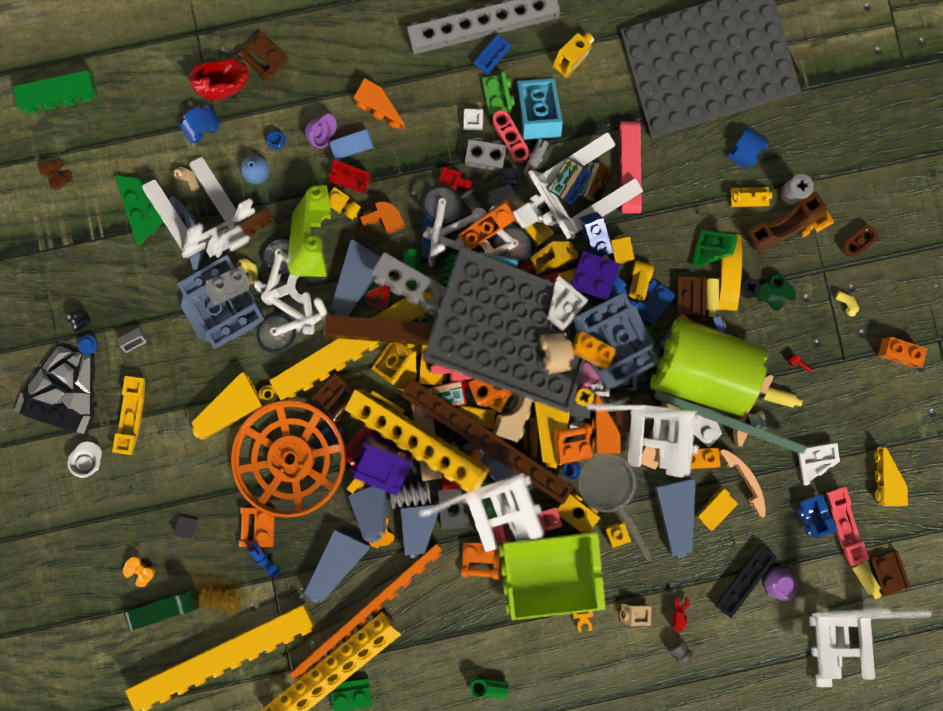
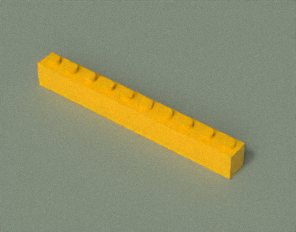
M430 292L423 293L425 299L430 300L433 298ZM406 297L371 319L414 322L418 319L420 322L429 315L425 311V307L410 303ZM337 339L269 381L281 401H291L298 396L296 393L299 391H308L314 387V382L326 380L330 377L329 373L335 369L337 372L347 367V362L350 360L355 362L362 358L363 352L368 349L370 352L380 346L378 344L380 342Z
M304 603L125 690L134 711H147L154 707L153 703L157 701L160 704L171 699L170 695L176 692L180 695L188 691V687L193 684L197 687L207 681L206 678L210 676L216 678L224 673L223 670L226 668L235 669L242 665L241 661L247 658L251 661L259 657V653L264 650L268 653L276 649V645L281 642L287 644L295 639L294 636L301 633L303 636L313 631L312 627L316 623L307 604Z

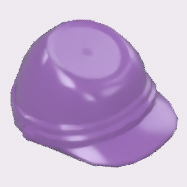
M327 113L322 117L311 120L306 125L305 135L312 146L322 149L329 144L336 131V119L332 114Z
M773 567L764 575L763 584L768 595L781 601H789L798 593V582L789 569Z

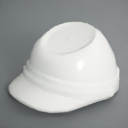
M90 441L80 443L68 456L67 464L70 472L80 478L93 475L100 466L101 448Z

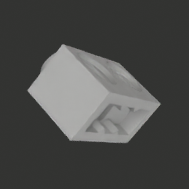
M481 138L469 139L465 166L499 171L503 169L507 145H503L500 141L489 143L484 142V139ZM478 148L482 151V154L474 156L471 151ZM496 151L501 156L498 159H493L490 154Z
M242 266L206 281L205 291L215 306L249 291L250 280Z

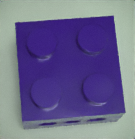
M583 251L571 286L580 294L604 303L608 301L620 263Z

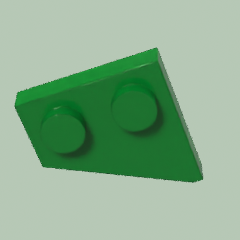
M701 230L691 265L699 267L732 256L738 236Z

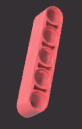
M620 121V187L633 179H637L641 186L640 121ZM642 193L621 205V213H641Z

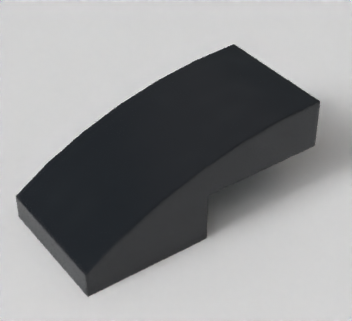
M650 367L617 385V392L637 391V388H650V380L655 375L654 367Z

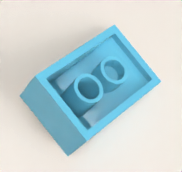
M555 78L517 81L523 140L561 137L563 120Z

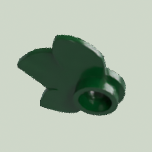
M774 273L768 277L767 283L761 285L757 300L759 302L768 300L770 307L775 311H779L783 307L785 299L795 300L796 293L794 287L786 282V278L782 274ZM774 279L779 281L778 286L773 284Z

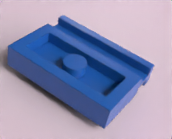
M653 279L648 285L645 300H637V302L641 301L644 303L647 309L645 312L639 313L640 317L651 326H654L676 295Z

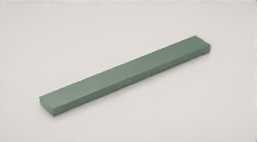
M660 391L655 392L654 399L683 410L697 411V415L791 451L803 454L807 449L806 446Z

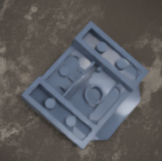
M228 255L223 256L178 283L183 293L182 310L191 323L198 339L210 342L213 349H217L245 332L253 330L265 320V316L250 288L249 291L215 306L205 291L206 281L237 268Z
M625 292L573 318L577 334L584 332L616 349L609 367L602 369L590 362L597 375L609 389L660 362L654 351L655 342L645 328L638 309L630 304Z

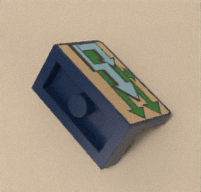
M567 158L549 186L548 191L568 204L573 205L592 172Z

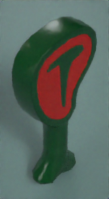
M394 272L389 273L390 278H392ZM378 284L365 293L364 303L374 311L383 312L391 305V288L385 284L384 286Z

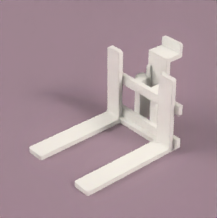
M605 133L568 158L581 166H585L613 148L615 143L610 134ZM563 160L545 173L534 170L528 172L541 195L536 194L531 197L532 203H527L518 210H515L513 214L522 228H527L535 222H543L545 225L550 226L558 222L567 239L576 238L575 234L582 230L580 217L596 211L603 217L642 193L643 189L637 179H633L570 218L558 197L548 191L549 186L565 162ZM547 204L551 211L543 215L540 208Z
M202 157L190 162L189 166L225 220L224 223L201 234L203 229L201 224L189 230L186 228L156 180H152L142 186L145 194L183 251V258L189 257L207 248L206 252L209 257L215 255L218 258L221 256L222 251L228 248L233 251L248 243L249 236H246L238 225L245 222L247 217L255 213L254 208L250 209L253 203L252 200L248 199L240 203L236 210Z
M588 404V409L631 410L627 463L629 466L640 467L642 447L660 448L659 468L666 469V475L675 477L690 475L692 453L697 454L698 446L692 445L694 423L700 424V416L697 415V411L643 404ZM645 417L654 418L652 439L643 438Z
M524 473L480 487L475 491L465 492L420 512L421 516H425L464 499L465 503L469 504L476 529L479 532L486 552L498 548L491 527L501 524H509L516 541L521 539H537L543 536V531L537 514L541 513L539 505L533 506L526 485L531 484L529 476L525 477ZM488 497L491 498L497 515L496 518L489 520L481 501Z
M890 610L812 613L813 617H810V626H816L817 648H812V656H818L819 675H815L816 686L832 687V679H842V657H861L862 678L875 679L871 619L932 616L931 612L890 613ZM848 627H858L860 649H850Z

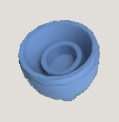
M250 155L243 160L241 174L249 183L260 184L269 177L270 167L267 160L262 156Z

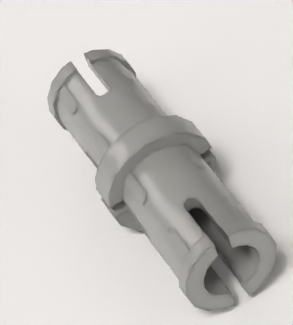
M538 138L533 152L529 153V160L522 174L527 176L529 170L536 171L539 163H542V156L549 145L547 141L544 140L542 142L543 139Z

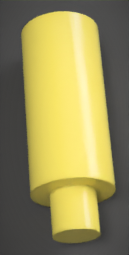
M706 279L705 310H708V317H716V310H719V279Z
M771 387L768 388L766 394L762 395L763 400L792 408L795 405L801 406L803 399L797 398V394Z
M862 562L853 565L852 569L869 595L872 594L875 599L882 596L879 592L881 587L866 563Z

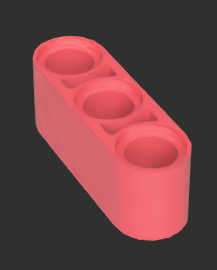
M503 110L497 111L493 116V127L503 145H507L506 150L512 161L516 164H523L528 158V147L510 115ZM501 117L506 120V123L500 125L496 120ZM507 134H513L516 139L514 141H508L505 138V136ZM517 150H522L525 153V156L522 158L516 157L515 152Z

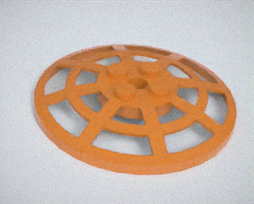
M288 400L268 404L247 418L235 437L231 455L234 480L246 500L266 514L287 518L311 513L324 505L338 489L343 478L346 463L345 445L342 436L330 417L310 404ZM284 407H300L310 410L314 414L309 423L300 419H287ZM276 409L279 421L270 424L261 433L250 428L261 416ZM320 418L324 419L332 428L337 437L338 444L328 446L325 437L316 428ZM289 424L304 426L306 429L301 437L291 436ZM281 426L283 437L275 442L266 438L272 430ZM312 433L318 437L323 448L312 450L307 442ZM245 435H248L256 440L252 449L251 464L240 466V448ZM263 444L269 448L267 460L258 462L259 448ZM340 452V469L337 479L333 484L325 478L330 466V454ZM290 453L295 456V462L291 465L286 461V457ZM324 456V467L320 474L312 467L314 458ZM269 468L275 476L270 485L263 479L259 470ZM253 471L257 482L265 490L259 500L248 490L241 473ZM307 475L316 480L310 488L301 492L300 480ZM281 481L292 482L293 494L279 492L276 489ZM320 485L329 490L327 495L319 502L303 509L302 497L313 493ZM272 495L281 499H294L295 511H280L266 506L265 503Z

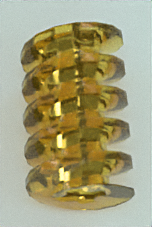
M205 584L200 594L199 608L204 609L207 607V611H211L214 608L215 613H219L222 609V615H226L229 612V616L234 617L240 609L243 594L236 598V592L228 596V590L224 594H221V588L213 592V586L207 591Z

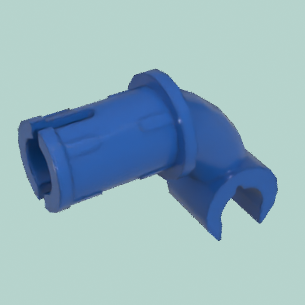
M251 542L250 544L253 549L248 545L247 551L251 554L253 562L259 564L274 579L281 571L273 562L269 561L267 553L259 547L257 542Z

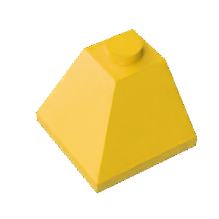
M389 342L371 369L401 391H404L411 379L415 380L417 378L416 353L402 343Z

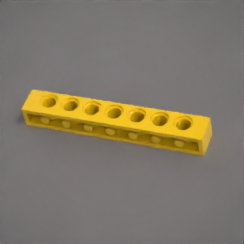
M356 389L353 392L345 408L350 413V417L363 421L365 426L371 430H377L384 439L393 440L397 443L396 446L398 448L410 451L414 458L420 461L424 460L428 463V467L435 471H441L448 480H455L462 489L468 492L479 489L489 468L371 395L366 390ZM367 407L370 408V415L367 414ZM383 416L386 418L385 425L382 423ZM398 426L402 429L401 435L397 432ZM414 436H416L418 440L417 445L413 443ZM430 446H431V447L433 448V450H434L433 455H430V453H429V447H430ZM446 456L450 459L449 466L445 464ZM462 466L466 469L465 476L461 474Z
M381 612L261 711H308L398 638L401 634L396 625L388 616Z

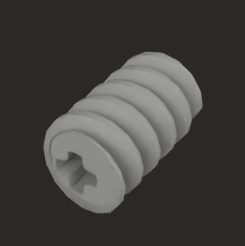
M806 174L796 175L784 184L780 194L782 200L790 205L798 204L799 201L807 198L813 192V180Z
M419 481L416 487L413 486L412 482H409L408 488L402 483L397 496L390 493L392 509H395L397 503L400 508H403L404 502L407 507H411L412 501L415 506L419 505L420 500L423 506L426 505L427 500L431 504L430 488L427 481L424 482L423 487Z

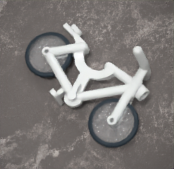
M444 185L430 187L421 199V208L424 215L434 222L433 228L428 226L423 237L431 240L430 253L428 255L429 266L431 268L436 266V256L445 249V246L457 250L460 247L465 248V243L460 237L454 241L443 236L476 222L486 214L484 209L476 208L470 216L442 228V224L454 221L461 211L460 197L452 188ZM513 225L506 226L494 234V249L487 240L479 244L484 249V253L518 259V264L525 262L533 250V242L530 235L523 228Z
M285 236L270 240L263 248L262 263L271 272L268 283L254 282V286L262 294L261 299L265 304H274L296 319L292 321L286 315L272 314L259 324L256 333L257 342L263 350L269 353H280L287 350L293 344L296 332L302 330L304 334H314V324L324 320L325 316L331 315L320 298L314 300L319 313L313 315L310 293L304 292L301 295L296 290L295 284L299 276L290 274L287 284L278 288L281 274L289 272L287 262L290 238ZM290 294L294 300L304 304L305 316L279 298Z

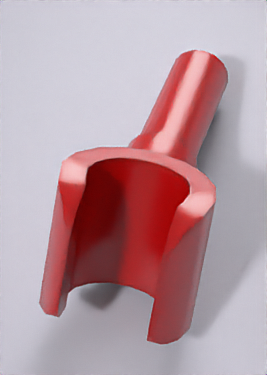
M791 354L786 358L787 363L792 367L798 364L809 373L813 370L803 363L798 355Z

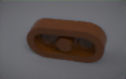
M865 226L859 229L843 243V253L848 257L860 255L877 241V230L872 226ZM864 233L868 234V240L864 238ZM849 245L854 247V251H850Z

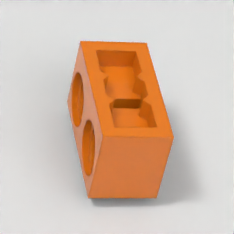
M887 337L882 340L878 357L913 368L923 367L928 348L894 337Z
M476 379L468 382L474 399L480 406L488 407L495 403L494 400L504 399L512 395L511 392ZM487 388V395L481 397V390Z

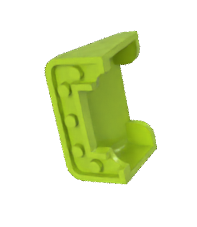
M327 185L310 187L292 213L287 265L290 274L293 276H327V265L324 262L322 252V240L318 236L311 235V227H321V222L325 218L331 219V206Z

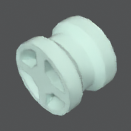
M763 411L757 412V414L749 413L746 418V424L766 430V418Z

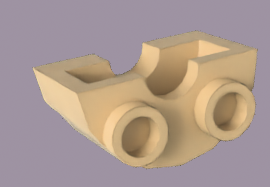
M565 332L541 335L540 347L546 353V358L543 359V366L547 374L565 372L572 369L569 362L573 359V348L571 341H566Z

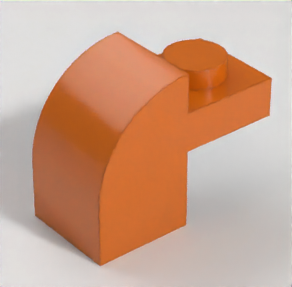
M387 202L375 203L377 211H366L363 213L364 216L360 217L364 228L382 221L387 234L405 228L398 209Z

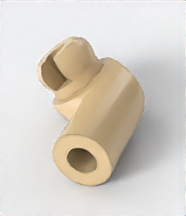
M184 167L174 170V176L187 181L191 191L200 188L192 170Z

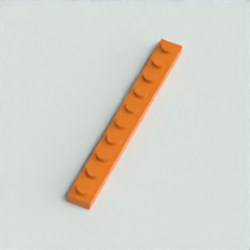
M438 542L292 670L290 676L294 681L309 672L308 668L313 664L317 665L325 659L323 655L327 651L332 653L339 646L338 642L342 638L348 639L354 633L352 630L357 625L361 627L369 620L367 616L372 611L376 614L383 607L381 603L386 599L389 601L398 594L396 590L399 587L403 586L405 588L411 583V577L415 573L419 575L427 568L425 564L430 560L434 562L442 555L440 553L442 547Z

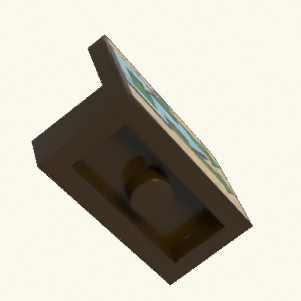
M589 162L583 166L592 172V175L577 197L585 199L592 205L601 199L612 171L598 162Z

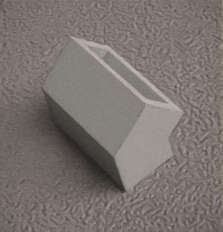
M137 328L117 338L119 346L125 353L147 343V337L142 328Z

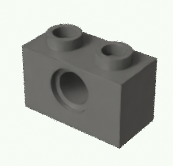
M462 488L439 489V504L465 492H462ZM464 499L456 502L459 506V511L456 513H451L448 510V506L440 509L441 529L465 527V523L468 522V512L463 510Z

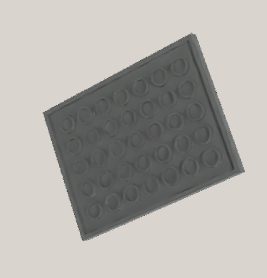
M712 0L621 29V35L651 139L801 93L774 0Z
M464 247L459 248L422 360L565 413H570L586 361L573 354V359L569 362V365L572 367L571 370L547 374V371L544 369L543 359L546 358V353L540 347L541 335L565 332L566 341L570 340L573 345L577 334L573 319L563 331L548 319L554 283ZM584 296L588 301L575 317L602 304V302Z

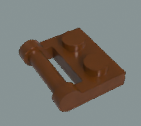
M261 32L237 55L241 61H245L264 82H268L289 60ZM254 52L270 68L265 70L250 54Z
M334 373L309 402L314 407L323 411L336 424L339 421L338 418L345 411L354 390ZM345 391L350 394L332 414L328 411Z

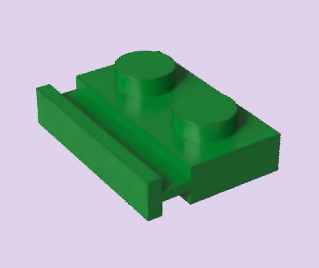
M369 677L345 680L332 690L333 711H348L372 707Z

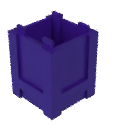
M371 430L370 434H365L367 441L363 443V449L359 458H354L356 468L352 467L351 472H354L353 478L397 496L413 463L412 453L398 448L396 442L381 437V433Z

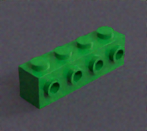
M89 70L13 86L17 108L28 115L35 114L38 110H54L56 106H72L75 102H91L93 98H98L95 77Z

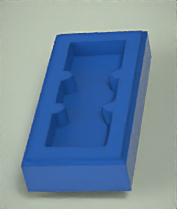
M497 34L474 60L473 64L488 76L512 48V45Z

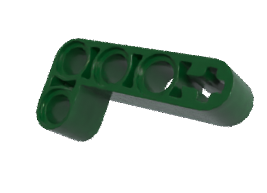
M195 587L126 611L124 616L129 631H133L177 615L190 613L202 605Z

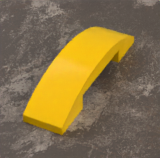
M736 235L738 239L733 255L721 259L719 310L737 311L742 274L741 235Z
M125 376L122 390L124 397L118 433H115L113 453L133 454L143 412L144 378Z

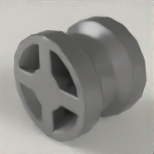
M684 640L675 643L668 650L671 655H674L678 665L686 662L693 656V652L686 647L687 644Z

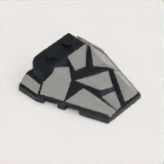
M57 344L20 392L14 411L62 429L88 435L94 419L93 398H95V392H93V381L95 380V356Z

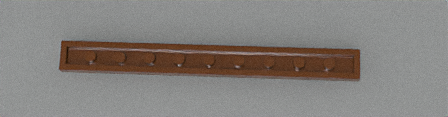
M411 379L401 394V397L517 475L524 473L525 477L529 476L532 485L564 505L574 489L413 379Z

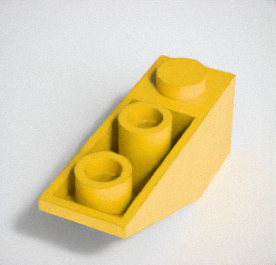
M877 447L874 458L877 463L875 480L878 490L875 492V498L878 501V505L908 506L907 485L887 448Z

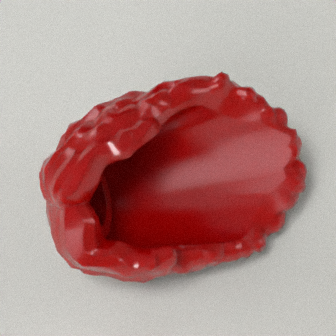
M235 58L224 59L222 61L205 62L195 66L191 71L189 82L192 89L198 95L205 97V99L212 101L223 100V98L236 94L238 90L247 84L249 73L247 65Z

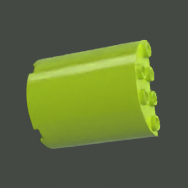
M678 317V320L673 322L671 331H673L670 339L666 340L664 349L667 350L664 357L659 358L660 362L657 364L658 370L656 375H653L650 380V388L735 419L743 418L744 411H750L763 386L767 368L764 367V362L768 359L767 350L754 343Z
M598 532L503 542V545H499L500 557H504L501 559L502 575L506 576L502 577L504 593L509 596V602H506L507 614L511 613L512 620L606 610Z

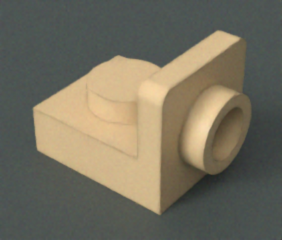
M621 604V623L629 626H651L652 606Z

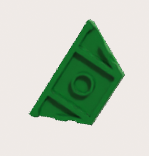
M115 176L137 246H142L144 241L151 234L153 235L160 225L164 224L142 189L144 184L152 180Z

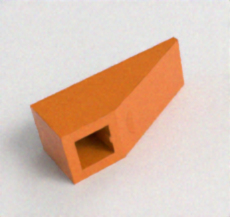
M364 79L353 97L356 107L363 111L369 110L378 120L382 121V119H385L396 130L399 128L405 130L403 120L383 89Z
M507 198L461 232L459 236L468 249L472 250L516 220L513 212L517 209L511 200Z
M597 395L591 404H603L599 395ZM592 409V411H595V419H592V430H596V438H592V449L596 450V454H621L620 433L608 411Z

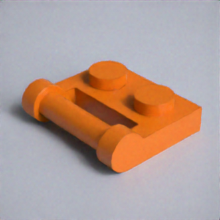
M589 423L582 424L581 427L554 430L556 464L593 458L592 426ZM582 434V439L563 443L566 437Z
M240 507V514H242L241 540H239L238 546L247 547L249 545L252 547L250 543L257 542L259 547H274L275 516L266 514L255 507ZM249 514H255L254 540H248Z
M463 542L462 577L482 576L500 580L502 557H500L499 545L502 544H497V549L486 552L483 543ZM471 562L494 564V568H471Z

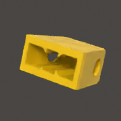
M587 32L583 36L577 33L559 50L553 67L567 78L588 55L592 47L591 43L594 41L593 36Z
M554 241L530 259L536 274L541 275L563 270L578 259L579 253L574 249L570 241Z

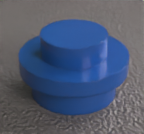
M272 131L267 135L266 142L271 149L279 150L285 145L286 139L282 132Z
M90 335L82 336L78 341V349L84 354H92L98 347L97 340Z
M577 461L565 463L563 466L564 475L570 479L578 478L581 474L580 464Z

